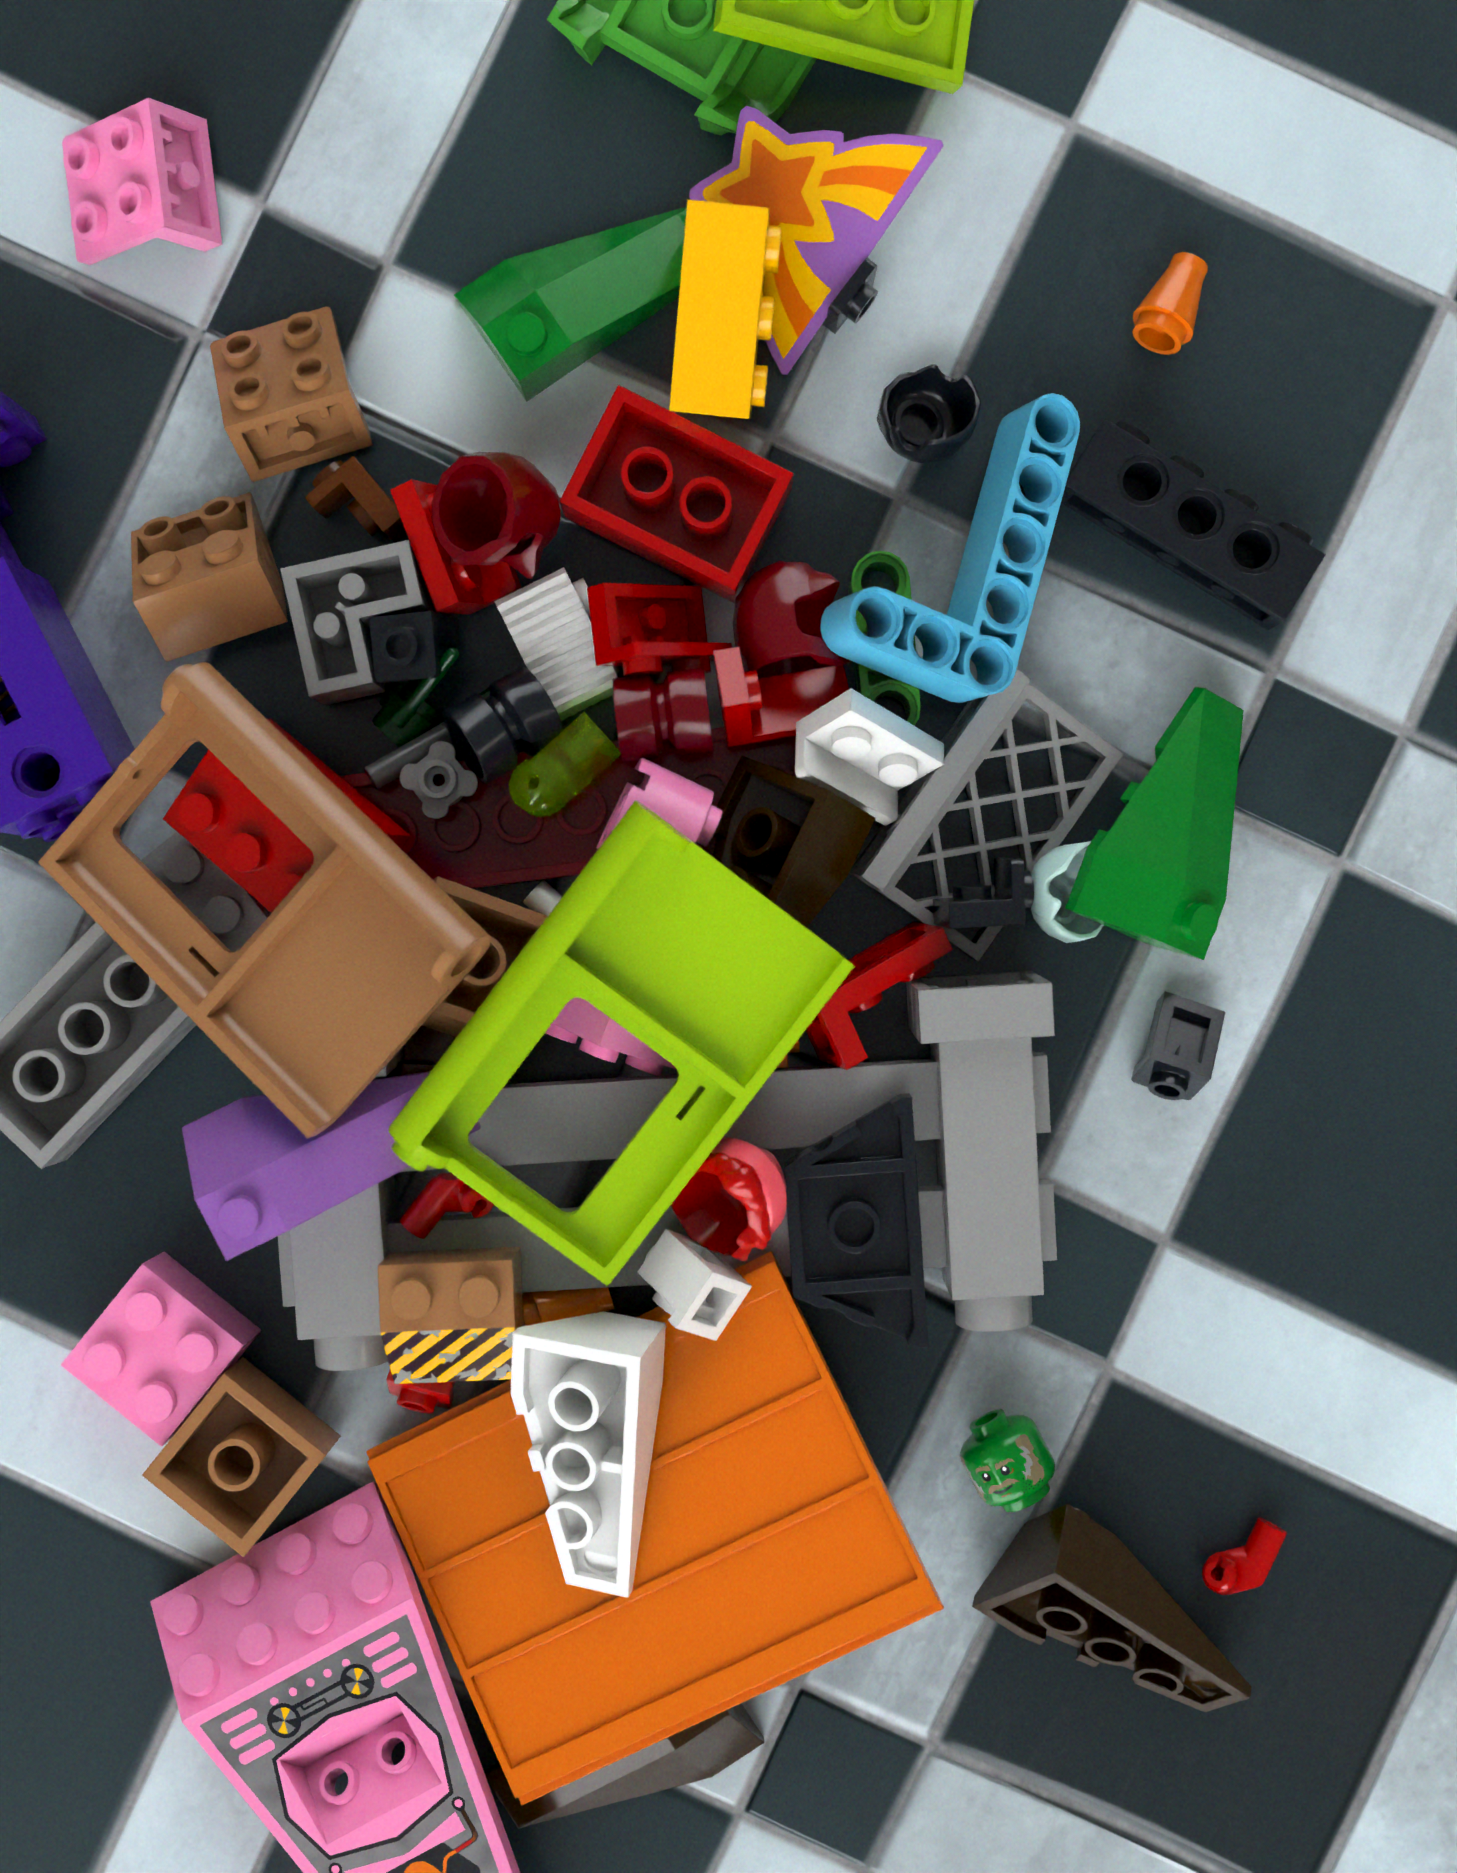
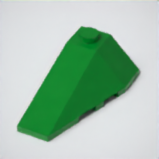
M687 206L507 258L454 294L455 299L526 402L679 297Z
M1195 687L1156 744V761L1141 783L1131 782L1120 799L1126 806L1109 832L1099 829L1087 847L1065 909L1148 945L1201 960L1205 959L1212 937L1217 930L1218 920L1227 896L1243 709L1206 688Z

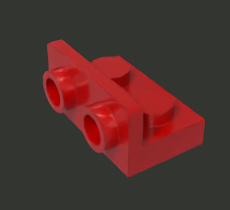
M411 479L390 489L436 612L470 615L494 604V601L521 589L515 568L507 562L499 561L494 566L460 565L442 547L432 523V499L438 485Z

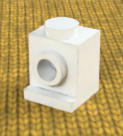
M665 1229L657 1243L649 1250L644 1263L637 1272L656 1290L653 1296L654 1302L671 1315L668 1321L676 1329L715 1341L752 1287L717 1253L702 1247L688 1236L669 1229Z

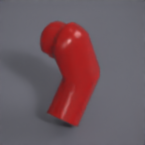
M439 1173L431 1178L399 1220L410 1233L418 1238L425 1239L446 1212H471L474 1218H479L492 1211L494 1204L452 1173Z
M1258 1517L1244 1546L1217 1552L1209 1556L1203 1564L1201 1571L1205 1585L1220 1595H1231L1260 1587L1266 1580L1287 1532L1272 1522Z

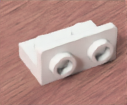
M852 688L796 722V776L834 792L876 818L875 821L885 826L896 821L898 818V790L944 765V743Z

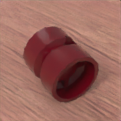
M704 668L668 672L663 683L656 684L649 674L613 678L614 708L622 762L639 761L641 758L646 760L657 759L660 757L664 747H671L678 756L713 752Z

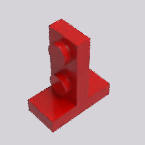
M912 922L848 959L855 967L806 1029L820 1061L848 1070L868 1058L848 1013H858L875 1006L883 998L881 992L899 981H914L930 973L935 967L933 961L953 950L943 927Z

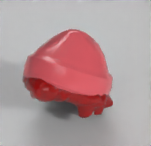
M722 1138L670 1206L690 1239L714 1253L719 1252L724 1256L730 1255L739 1261H746L752 1248L766 1249L772 1234L784 1219L787 1206L785 1177L778 1160L771 1152L740 1139Z

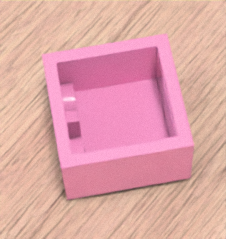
M164 1251L142 1263L62 1362L61 1366L162 1447L174 1436L220 1377L237 1362L262 1330Z

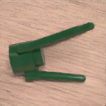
M437 612V613H441V614L448 615V616H450V614H451V613ZM451 647L441 657V674L438 678L424 679L415 689L410 686L412 681L395 682L392 688L379 701L382 709L374 716L372 722L398 747L444 722L443 718L436 723L432 721L439 711L426 698L459 657L458 649ZM490 686L479 693V695L483 697L490 695Z

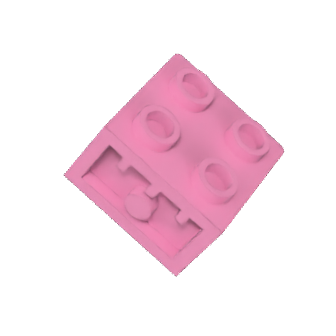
M146 98L63 139V161L78 262L92 265L154 238H160L203 252L222 245L207 119L154 99Z

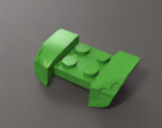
M558 0L547 18V21L572 43L577 53L591 66L607 45L703 101L694 115L698 118L700 129L716 135H723L728 132L736 134L740 111L746 106L758 109L776 123L790 106L817 60L814 57L713 31L717 0Z

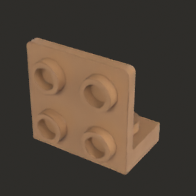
M323 307L310 312H299L287 319L252 330L234 332L226 338L213 341L210 344L224 428L252 482L373 445L369 427L349 383L338 330L331 308Z

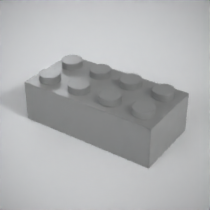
M97 922L85 932L0 1021V1130L40 1169L66 1161L196 1026L192 1019Z

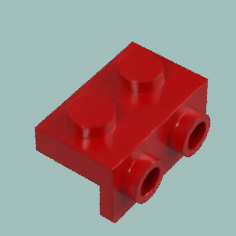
M601 583L587 588L596 666H623L625 677L659 674L663 672L662 666H672V671L704 668V673L707 674L711 672L710 662L714 661L713 651L732 648V643L707 641L701 586Z

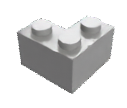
M405 540L280 568L309 697L323 705H330L386 692L385 684L377 682L374 677L369 617L433 611L429 591L410 541Z

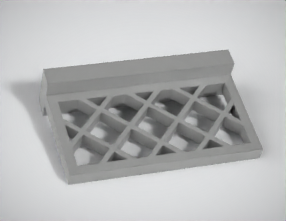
M1017 668L1011 684L1003 692L968 701L941 740L944 743V765L910 784L898 801L897 820L887 826L882 824L849 872L867 886L880 892L921 923L935 925L933 913L924 908L933 906V899L953 898V894L948 891L943 858L976 853L980 885H991L993 896L995 894V887L991 882L987 850L1018 845L1020 859L1024 861V870H1029L1032 873L1035 863L1044 854L1060 846L1123 756V753L1029 684L1031 679ZM1026 701L1043 714L1046 741L1015 746L1012 719ZM1057 725L1072 736L1059 738ZM1002 734L1004 748L991 750ZM1081 742L1100 756L1085 779L1065 782L1060 746ZM1048 748L1053 785L1022 790L1017 753ZM1005 756L1010 792L979 798L975 776L976 770L984 759ZM964 787H966L967 800L955 802ZM1077 789L1068 802L1066 790ZM1054 793L1058 818L1049 830L1029 834L1023 798ZM1012 800L1017 836L985 842L980 806ZM969 808L974 844L942 850L938 824L947 812ZM929 839L931 852L918 854ZM1041 841L1033 854H1031L1030 842ZM933 860L938 896L913 900L895 887L910 864ZM1003 926L981 927L972 941L954 928H943L952 945L973 960L979 961Z

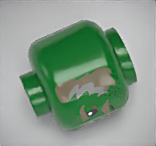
M997 1409L980 1416L970 1424L969 1428L972 1435L963 1443L960 1459L979 1497L986 1504L1002 1506L1006 1512H1016L1032 1506L1050 1491L1048 1482L1054 1475L1055 1462L1032 1419L1024 1415L1006 1416L1004 1410Z

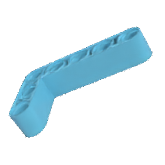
M1055 393L1046 394L1002 418L995 436L947 615L887 589L879 587L866 588L834 601L825 609L821 617L820 630L823 641L832 652L840 657L955 703H963L1003 692L1011 684L1015 676L1080 433L1078 412L1071 401L1063 395ZM1019 482L1024 488L1025 496L1021 492ZM1003 541L1008 547L1009 557L1004 551ZM986 600H988L992 606L993 619L988 613L986 607ZM856 610L866 620L867 635L863 634L857 626ZM914 635L917 636L922 644V658L915 651L913 644ZM970 659L976 666L977 681L970 671Z

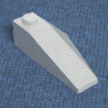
M603 1311L522 1326L513 1332L511 1397L516 1414L524 1415L532 1446L527 1452L533 1472L540 1471L550 1504L546 1511V1517L566 1584L627 1598L633 1590L663 1384L666 1323Z

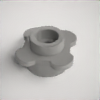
M444 741L433 743L426 757L417 764H406L400 773L402 786L416 793L423 802V813L433 819L444 818L449 812V806L459 802L463 796H472L478 787V779L475 773L463 768L455 758V748L450 743ZM442 774L445 777V782L442 786L434 785L433 778L435 775Z

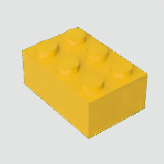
M687 200L669 411L751 419L752 406H765L768 366L756 365L758 340L771 341L775 297L763 296L765 272L778 273L782 234L781 226L770 225V210L767 207Z

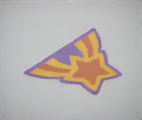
M749 106L741 109L732 163L692 187L689 198L698 201L767 207L770 210V225L782 227L778 273L765 272L763 296L775 297L771 341H765L781 374L788 375L827 318L830 304L863 261L868 258L943 148L942 140L914 135L884 134L866 136L844 142V134L840 131L819 130L789 134L758 109Z

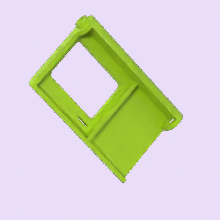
M635 800L388 1127L389 1133L395 1140L391 1148L403 1162L416 1170L424 1171L428 1165L438 1169L445 1168L492 1202L497 1208L510 1215L608 1287L855 966L828 943L645 805ZM583 998L677 1068L678 1078L580 1207L575 1211L565 1212L475 1148L470 1142L469 1132L565 1005L571 999Z

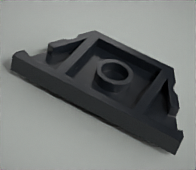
M904 1093L893 1097L783 1162L787 1195L786 1209L793 1297L821 1309L831 1308L843 1313L848 1320L871 1328L873 1325L905 1338L910 1345L926 1348L929 1347L913 1105L910 1093Z

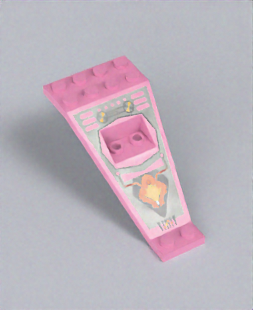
M373 1481L257 1543L245 1557L237 1554L150 1601L182 1723L303 1873H520L422 1601L403 1542L376 1482ZM403 1741L405 1755L398 1764L394 1765L392 1762V1751L399 1742ZM346 1772L348 1776L347 1788L342 1794L337 1795L335 1791L336 1780L342 1773Z

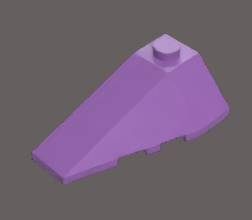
M431 1071L373 1079L334 1123L311 1138H307L265 1094L244 1096L183 1126L182 1132L194 1198L226 1261L291 1230L408 1168L409 1165L403 1162L391 1148L395 1140L389 1133L388 1127ZM478 1121L469 1132V1135L481 1128Z

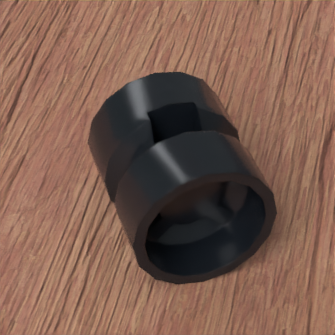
M519 667L490 684V696L485 698L477 693H473L442 711L445 727L458 753L467 767L475 773L477 779L483 784H488L517 767L519 753L522 752L529 757H534L562 741L565 735L562 722L549 695L533 673L525 667Z

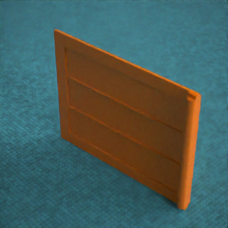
M773 1251L734 1269L752 1287L716 1341L676 1329L668 1321L671 1315L660 1307L636 1317L666 1323L663 1384L633 1590L628 1598L566 1584L546 1517V1511L550 1504L540 1471L533 1472L527 1452L531 1448L532 1442L524 1415L516 1414L511 1397V1380L366 1451L370 1459L367 1462L512 1793L515 1799L519 1798L521 1805L944 1609L939 1595L802 1311L793 1297V1293Z

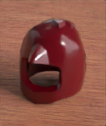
M475 452L460 456L441 475L432 499V523L439 543L455 562L460 565L494 566L499 561L507 562L529 579H532L539 569L543 549L557 534L561 520L559 497L556 488L531 462L522 456L505 452Z
M778 561L755 572L735 598L732 623L735 647L740 648L744 672L756 670L759 679L831 666L843 667L851 663L850 660L838 656L828 648L823 641L820 630L821 617L825 609L834 602L833 599L840 585L839 581L831 574L816 571L808 563Z

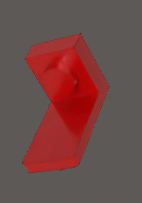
M739 647L713 651L717 691L728 747L796 736V722L849 690L845 669L842 666H831L758 679L756 670L744 672Z

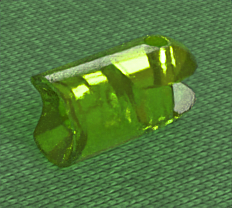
M583 712L536 756L525 760L516 767L509 782L510 795L515 804L528 814L538 817L550 816L571 801L612 764L621 753L589 716Z

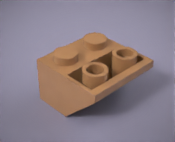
M251 492L233 498L229 496L217 497L205 503L198 510L174 518L167 516L158 517L148 521L140 529L131 532L133 603L166 662L288 622L284 587Z

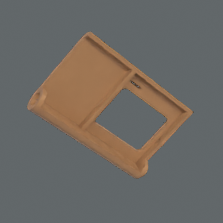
M210 663L184 664L175 669L163 684L162 691L164 694L161 700V710L165 715L135 750L121 762L117 771L38 863L307 1138H311L324 1131L344 1113L477 964L487 951L492 938ZM198 741L202 742L314 855V863L311 869L236 952L230 951L120 839V828L186 750Z

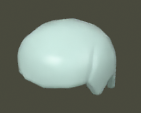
M1091 841L1058 846L1049 850L1035 863L1031 873L1034 885V900L1031 907L1033 918L1045 933L1065 943L1094 938L1104 926L1065 909L1087 847Z

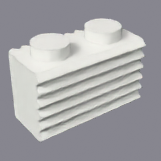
M564 567L494 601L527 669L533 673L549 695L561 721L612 696L613 678H618L617 675L623 672V666H596L592 627L589 619L588 586L584 578L572 583Z

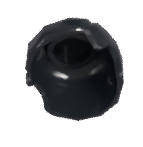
M931 364L916 372L900 374L885 387L880 399L876 419L888 445L898 455L918 463L948 460L968 442L977 425L982 402L973 380L968 375L951 378L943 374L936 364Z

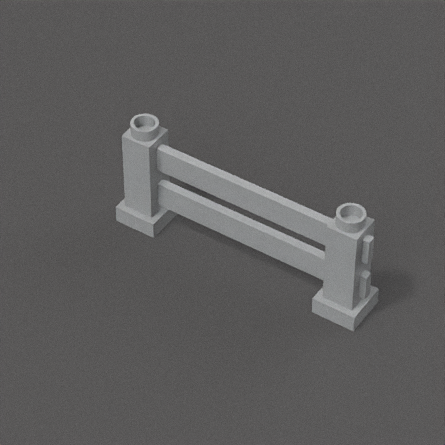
M1033 971L921 977L914 981L906 982L908 1028L921 1044L930 1043L931 1059L858 1063L848 1070L833 1065L776 1068L723 1138L740 1139L765 1150L810 1147L899 1094L910 1093L913 1105L915 1141L935 1140L937 1186L918 1187L923 1268L942 1267V1278L952 1300H954L955 1323L959 1327L985 1332L1023 1328L1033 1322L1032 1296L1044 1295L1043 1261L1057 1260L1054 1185L1050 1179L1038 1178L1036 1133H1051L1047 1055L1044 1052L1032 1053V1037L1055 1036L1052 982ZM405 1044L374 1079L387 1077L398 1067L399 1062L404 1061ZM678 1074L506 1084L478 1120L481 1128L470 1134L469 1139L475 1148L500 1166L616 1159L675 1083ZM428 1165L425 1170H439V1169H438V1168L431 1167V1166ZM409 1166L408 1168H406V1169H404V1170H402V1171H400V1172L419 1171V1170H416V1169L412 1168L411 1166ZM394 1175L278 1236L283 1307L295 1306L298 1340L313 1339L315 1365L320 1369L330 1371L359 1370L388 1362L380 1333L378 1265L390 1252L520 1247L522 1293L607 1287L505 1212H490L479 1218H474L472 1214L443 1215L425 1239L416 1237L400 1223V1218H397ZM669 1206L608 1287L650 1285L637 1272L644 1263L647 1253L657 1243L665 1229L688 1236L671 1206ZM579 1207L559 1209L565 1212H572ZM787 1209L782 1223L772 1234L766 1249L752 1248L746 1261H739L730 1255L724 1256L719 1252L717 1254L733 1269H736L773 1251L784 1276H791Z

